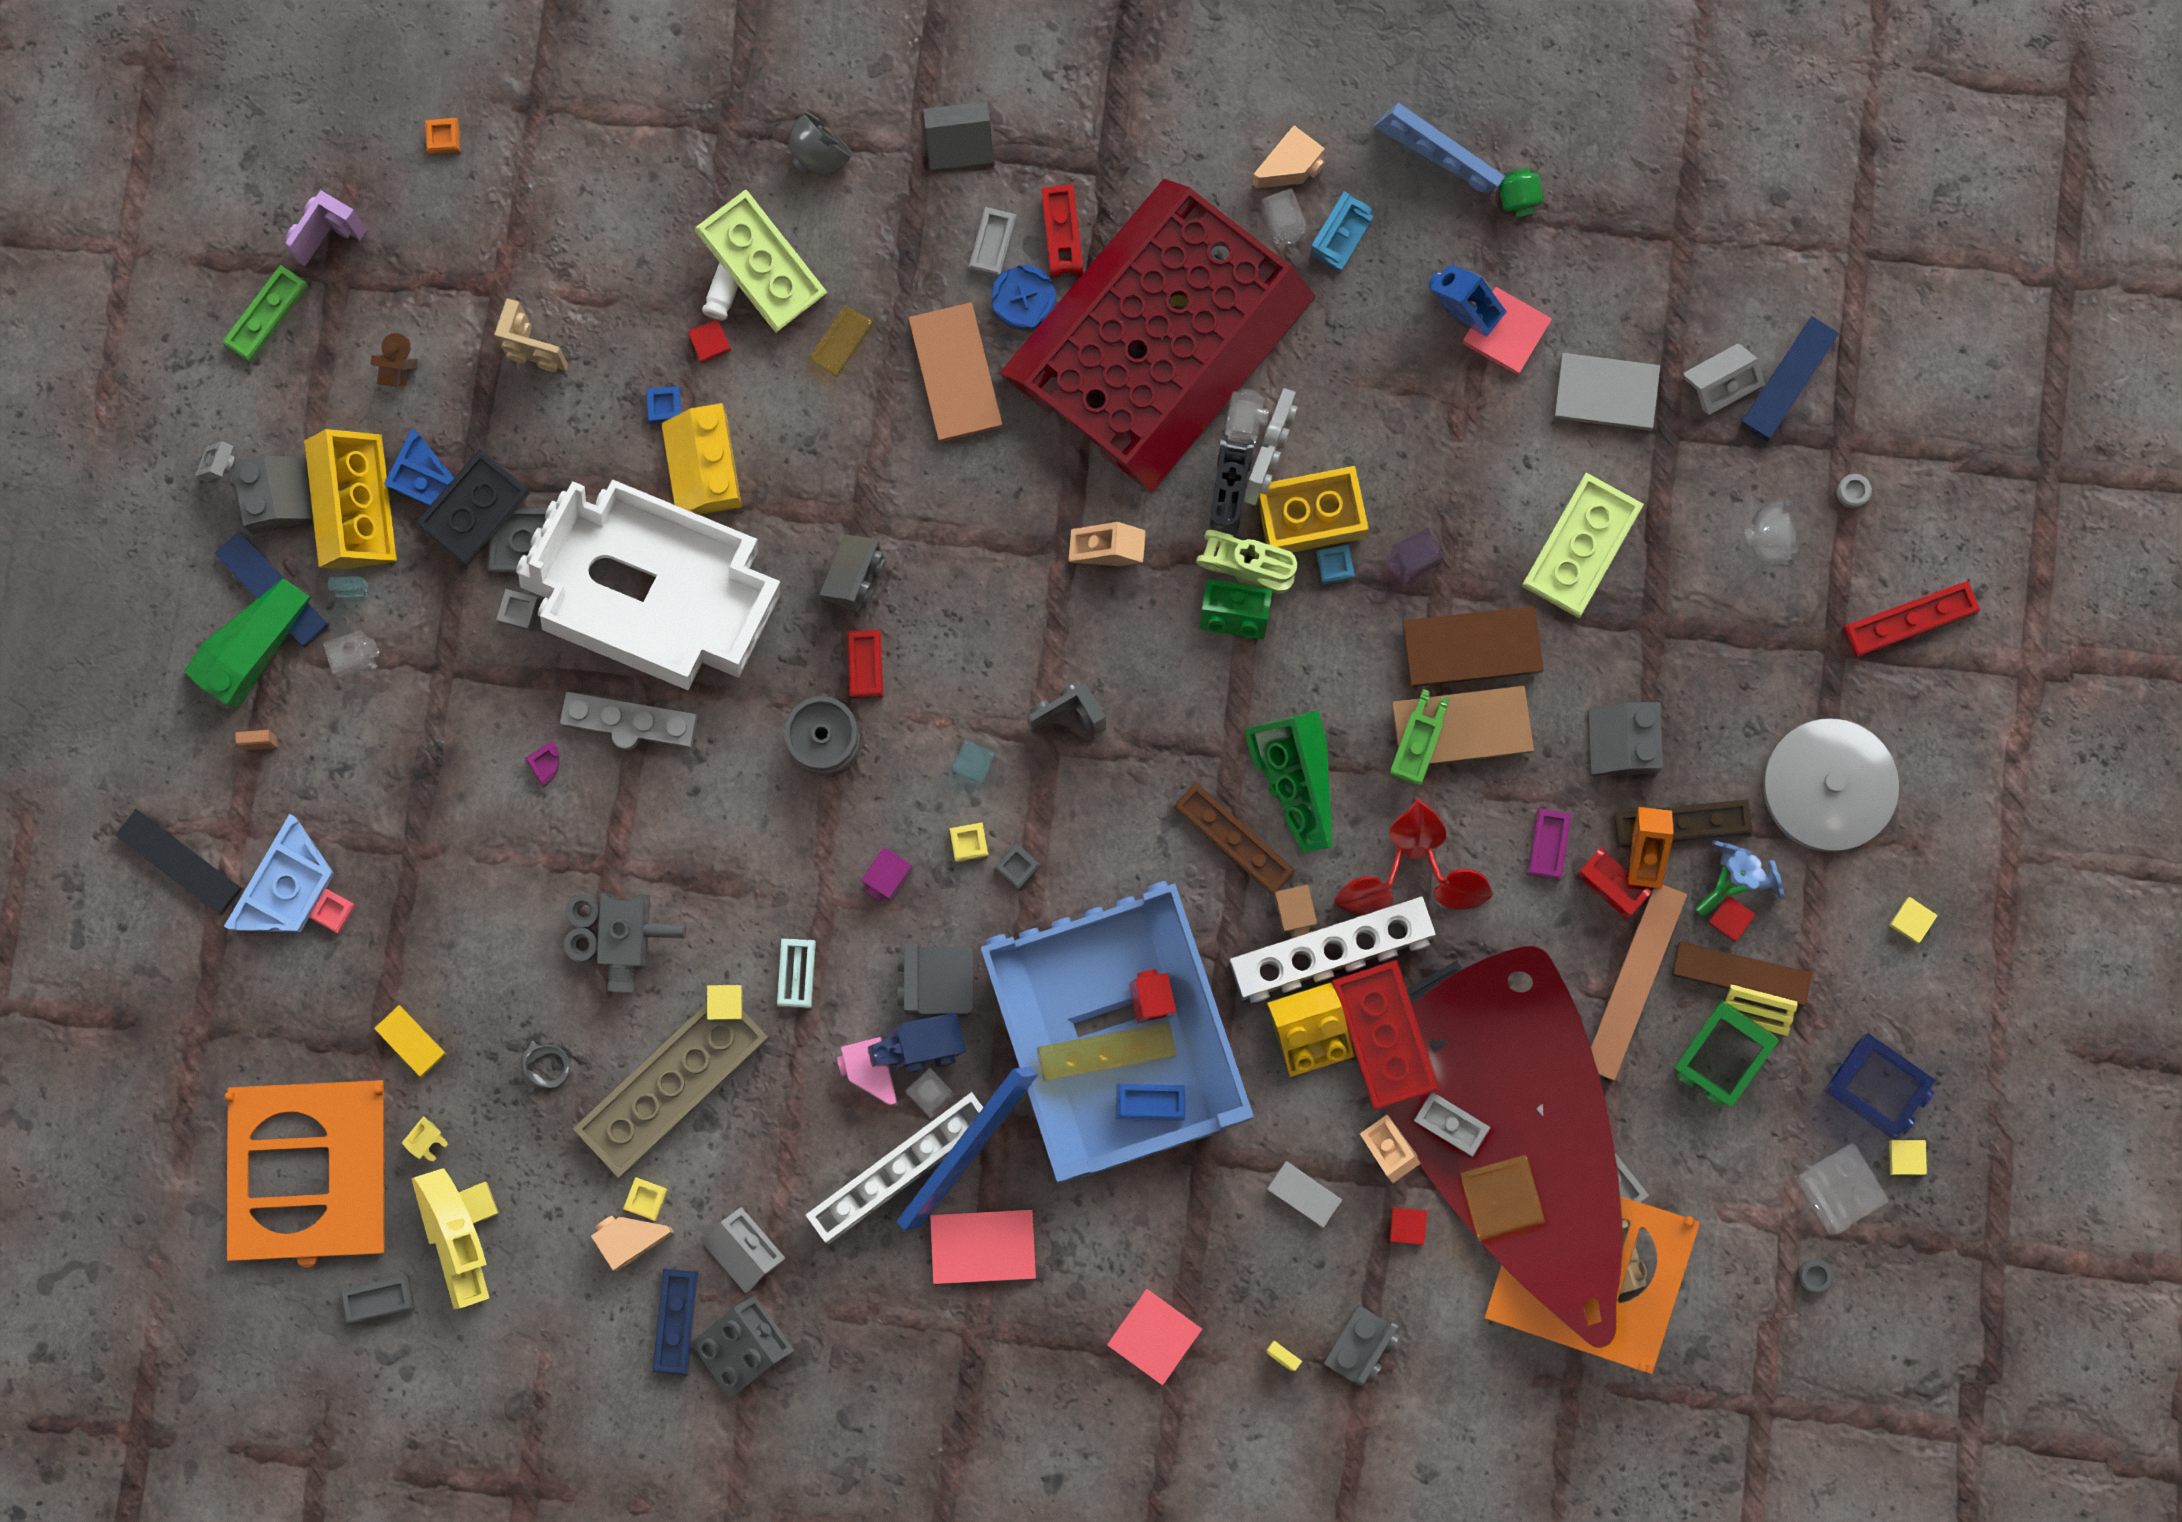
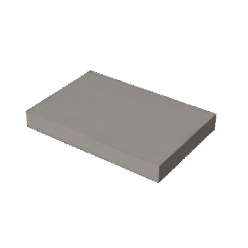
M1562 353L1554 419L1652 431L1660 365Z

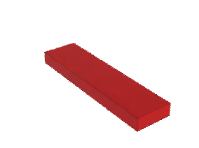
M1965 581L1845 625L1843 629L1855 658L1975 615L1981 610L1969 582Z

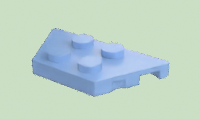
M289 814L224 927L232 931L301 933L309 919L310 913L324 889L327 888L334 873L298 819L293 815Z

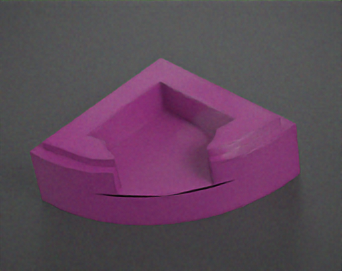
M554 741L549 742L525 758L543 787L553 780L559 768V751Z

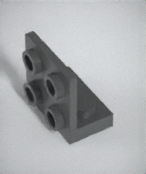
M1076 683L1067 686L1059 692L1061 697L1051 703L1047 700L1038 703L1030 709L1032 714L1027 716L1029 729L1032 734L1075 709L1077 711L1076 716L1085 730L1091 728L1094 735H1097L1106 729V716L1086 683L1077 686Z
M755 1295L733 1307L691 1343L694 1350L729 1398L734 1397L767 1369L794 1352L792 1346Z
M1358 1305L1323 1364L1357 1386H1363L1365 1382L1368 1384L1372 1383L1382 1365L1377 1363L1383 1352L1386 1354L1390 1353L1400 1337L1395 1333L1398 1325L1393 1322L1388 1323Z

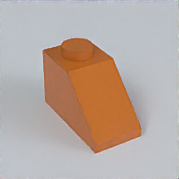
M1638 807L1632 837L1628 884L1662 888L1674 835L1672 811Z

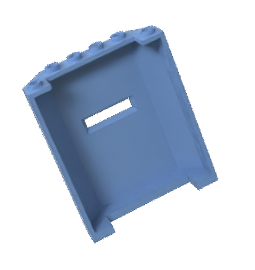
M1166 881L1155 883L1147 887L1148 892L1143 894L1142 899L1135 901L1134 896L1116 901V907L1103 911L1102 907L1093 908L1083 912L1084 918L1072 922L1070 917L1052 922V928L1039 932L1038 928L1029 929L1019 933L1020 939L1014 940L1013 937L1006 939L1005 934L997 935L985 940L987 945L981 947L1019 1067H1031L1038 1074L1027 1089L1058 1184L1068 1182L1080 1176L1083 1178L1220 1133L1227 1130L1228 1127L1248 1122L1254 1118L1175 883L1167 885ZM1156 969L1157 974L1168 972L1176 1007V1013L1170 1018L1139 1024L1134 1019L1078 1038L1074 1023L1133 1004L1129 984L1135 978H1138L1137 973ZM1116 1085H1185V1119H1116Z

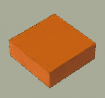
M458 118L425 120L426 151L428 155L461 152Z

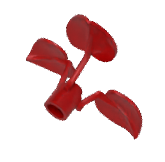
M1417 799L1406 812L1395 819L1389 828V837L1397 845V854L1387 882L1383 884L1375 876L1355 879L1337 893L1334 903L1348 912L1361 916L1391 907L1393 895L1388 890L1393 886L1404 853L1411 859H1419L1427 854L1436 880L1440 883L1433 891L1434 898L1445 907L1457 910L1474 908L1488 901L1494 894L1488 879L1478 871L1458 869L1449 873L1446 878L1442 876L1432 849L1444 843L1447 836L1446 828L1439 816L1424 802Z

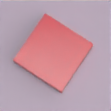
M1495 287L1492 292L1507 313L1487 337L1470 328L1462 344L1519 376L1551 323L1552 318Z
M1146 1289L1107 1346L1163 1386L1202 1328Z

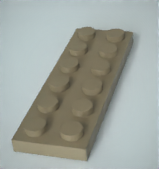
M706 1003L583 1118L573 1130L610 1170L621 1179L757 1051L769 1037L743 1010L742 1020H707Z

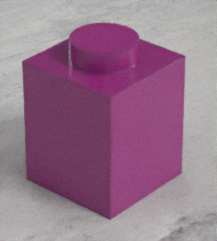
M883 847L861 880L863 885L867 887L864 892L880 903L883 899L892 902L912 873V865Z

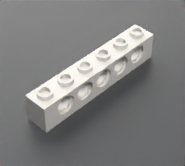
M1422 896L1231 958L1229 964L1241 1000L1250 999L1252 1004L1270 998L1269 992L1282 988L1283 993L1302 987L1301 981L1314 978L1315 983L1330 979L1334 977L1333 971L1344 967L1347 972H1352L1365 967V961L1375 957L1378 958L1379 962L1398 956L1397 950L1410 947L1411 952L1430 946L1429 940L1433 939L1436 934ZM1392 923L1403 925L1406 930V936L1402 939L1392 938L1388 933V926ZM1361 933L1369 934L1374 940V947L1369 950L1359 948L1356 943V936ZM1328 944H1337L1342 950V957L1338 960L1328 959L1324 954V947ZM1297 954H1304L1310 960V967L1304 971L1297 970L1292 965V958ZM1266 964L1275 966L1279 973L1278 978L1274 981L1264 980L1260 975V968Z
M971 1092L807 1213L806 1217L825 1243H832L944 1160L983 1109V1106Z

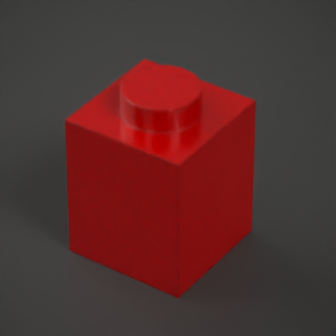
M1152 969L1137 973L1138 978H1135L1129 984L1137 1024L1170 1018L1175 1014L1176 1007L1168 972L1157 974V970Z

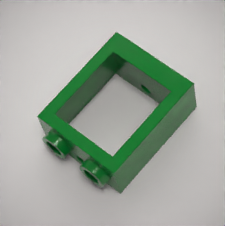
M1720 999L1674 1064L1675 1069L1679 1071L1677 1077L1692 1088L1697 1083L1707 1090L1705 1097L1716 1105L1722 1107L1726 1103L1732 1108L1779 1042L1778 1037ZM1721 1018L1762 1045L1730 1093L1688 1066Z

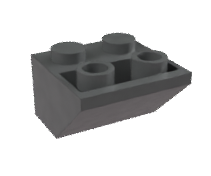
M843 535L819 594L823 603L858 616L862 607L868 608L873 596V590L870 589L874 577L880 578L886 560L882 559L884 553L881 551L879 540Z

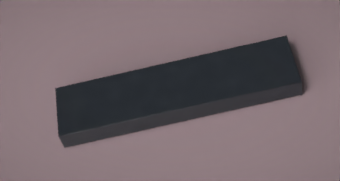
M137 809L134 810L115 834L120 840L220 915L226 911L243 889Z

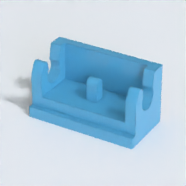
M1344 191L1313 242L1310 256L1342 272L1373 220V215L1370 214L1372 209Z

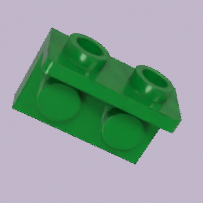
M1207 579L1199 628L1213 633L1231 634L1250 639H1264L1272 589Z

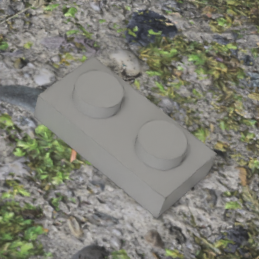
M222 441L206 446L195 477L208 482L222 477L223 473L228 474L234 461V456L230 455L233 446Z
M1433 1092L1430 1093L1414 1120L1419 1125L1474 1157L1491 1129L1488 1125Z

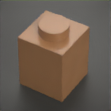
M1304 885L1275 892L1274 899L1282 934H1291L1293 939L1311 933L1310 929L1316 928L1317 920L1309 886Z

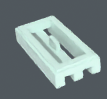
M781 939L778 1007H812L815 940ZM789 946H793L795 951L791 999H785ZM802 947H808L804 1000H799Z

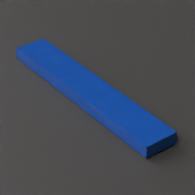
M1031 1067L1016 1068L1010 1072L898 1218L897 1223L904 1230L919 1228L925 1223L1036 1079L1038 1074Z

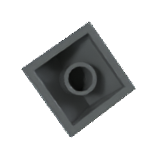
M987 101L923 109L931 172L995 165Z

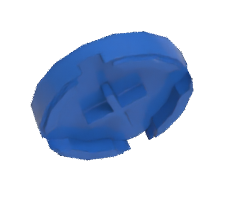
M1018 265V267L1009 268L1002 272L994 282L991 292L993 310L999 320L1008 327L1018 330H1029L1038 327L1054 309L1056 304L1055 287L1050 277L1041 269L1030 265Z

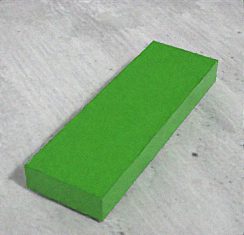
M280 265L222 343L251 363L308 288L307 282Z

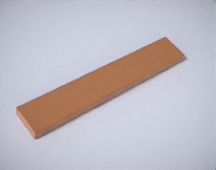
M1663 885L1662 888H1652L1591 1044L1599 1076L1610 1081H1615L1688 895L1666 885Z

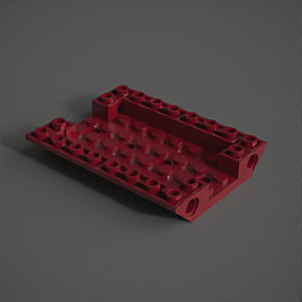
M1163 179L1004 366L999 375L1049 414L1054 410L1101 447V455L1152 494L1313 302L1316 296L1291 265L1188 186ZM1216 246H1223L1229 251V256L1225 260L1219 261L1211 256V250ZM1175 295H1183L1187 298L1188 305L1184 309L1177 310L1170 305V299ZM1133 344H1141L1146 348L1147 353L1141 359H1134L1128 354L1129 347ZM1093 393H1099L1105 398V403L1100 408H1091L1086 402L1087 397Z

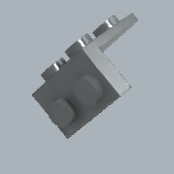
M904 943V952H898V972H904V985H898V1006H904L906 1015L970 1014L974 1009L973 950L968 946L919 947L918 943Z

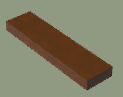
M1197 782L1173 806L1180 815L1272 896L1296 871Z
M1682 941L1678 944L1672 971L1673 976L1730 989L1732 984L1797 1001V1005L1802 1007L1806 1006L1813 974Z

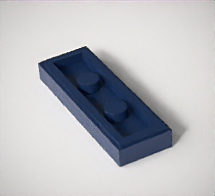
M663 1269L652 1372L688 1375L698 1272Z

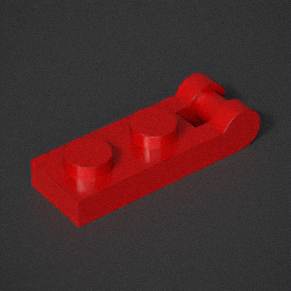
M1074 185L1041 188L1051 278L1061 277L1062 273L1071 272L1074 275H1082L1083 263ZM1071 251L1072 259L1059 261V252Z

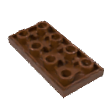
M1535 606L1403 620L1402 622L1411 687L1543 673L1544 671Z

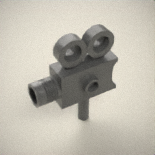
M601 893L599 902L592 895L578 894L568 901L566 917L572 925L580 928H575L566 935L564 949L566 954L575 961H589L598 954L597 964H608V968H610L608 969L610 971L608 974L610 975H608L607 991L634 992V969L636 965L647 966L648 937L685 939L686 926L649 924L650 895L639 894L637 898L632 900H619L613 894ZM584 905H588L590 908V914L587 917L581 915V908ZM599 921L597 935L593 930L588 928L594 926ZM583 938L589 944L585 951H582L579 947V942Z

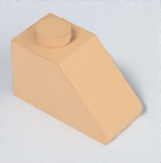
M1293 126L1256 170L1252 185L1256 188L1303 184L1309 176L1314 178L1324 166L1323 155L1325 148L1296 126Z
M1120 522L1071 529L1069 562L1109 566L1143 563L1146 530Z
M610 1216L595 1226L597 1232L591 1235L612 1270L619 1271L673 1235L674 1231L671 1227L624 1217L614 1219L613 1216Z

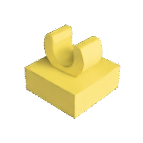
M424 1116L402 1142L407 1150L418 1159L424 1155L430 1161L436 1160V1157L429 1152V1147L433 1143H440L443 1147L448 1145L447 1141L440 1135L441 1131Z

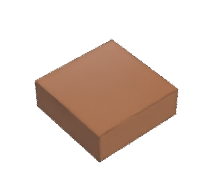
M270 730L235 732L236 744L245 751L275 749L277 747V736Z

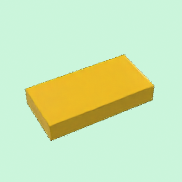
M400 1005L374 1028L420 1077H423L446 1055L444 1050Z

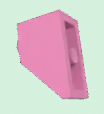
M881 1037L841 1047L843 1055L837 1057L841 1076L848 1075V1079L852 1084L891 1107L899 1106L889 1066L872 1067L867 1047L883 1041Z

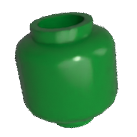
M1530 168L1504 173L1505 178L1499 185L1503 209L1507 212L1515 211L1516 217L1535 214L1534 207L1541 205L1544 201L1539 175L1530 172Z

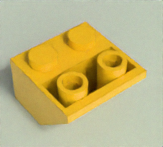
M1332 982L1267 1003L1273 1028L1290 1077L1354 1057L1343 1008Z

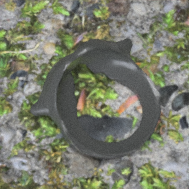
M531 1041L529 1047L522 1055L523 1066L521 1074L529 1093H533L536 1088H556L564 1083L569 1076L570 1060L566 1052L559 1046H538L535 1041ZM551 1053L560 1056L564 1063V1070L561 1076L551 1081L545 1080L527 1069L528 1063Z

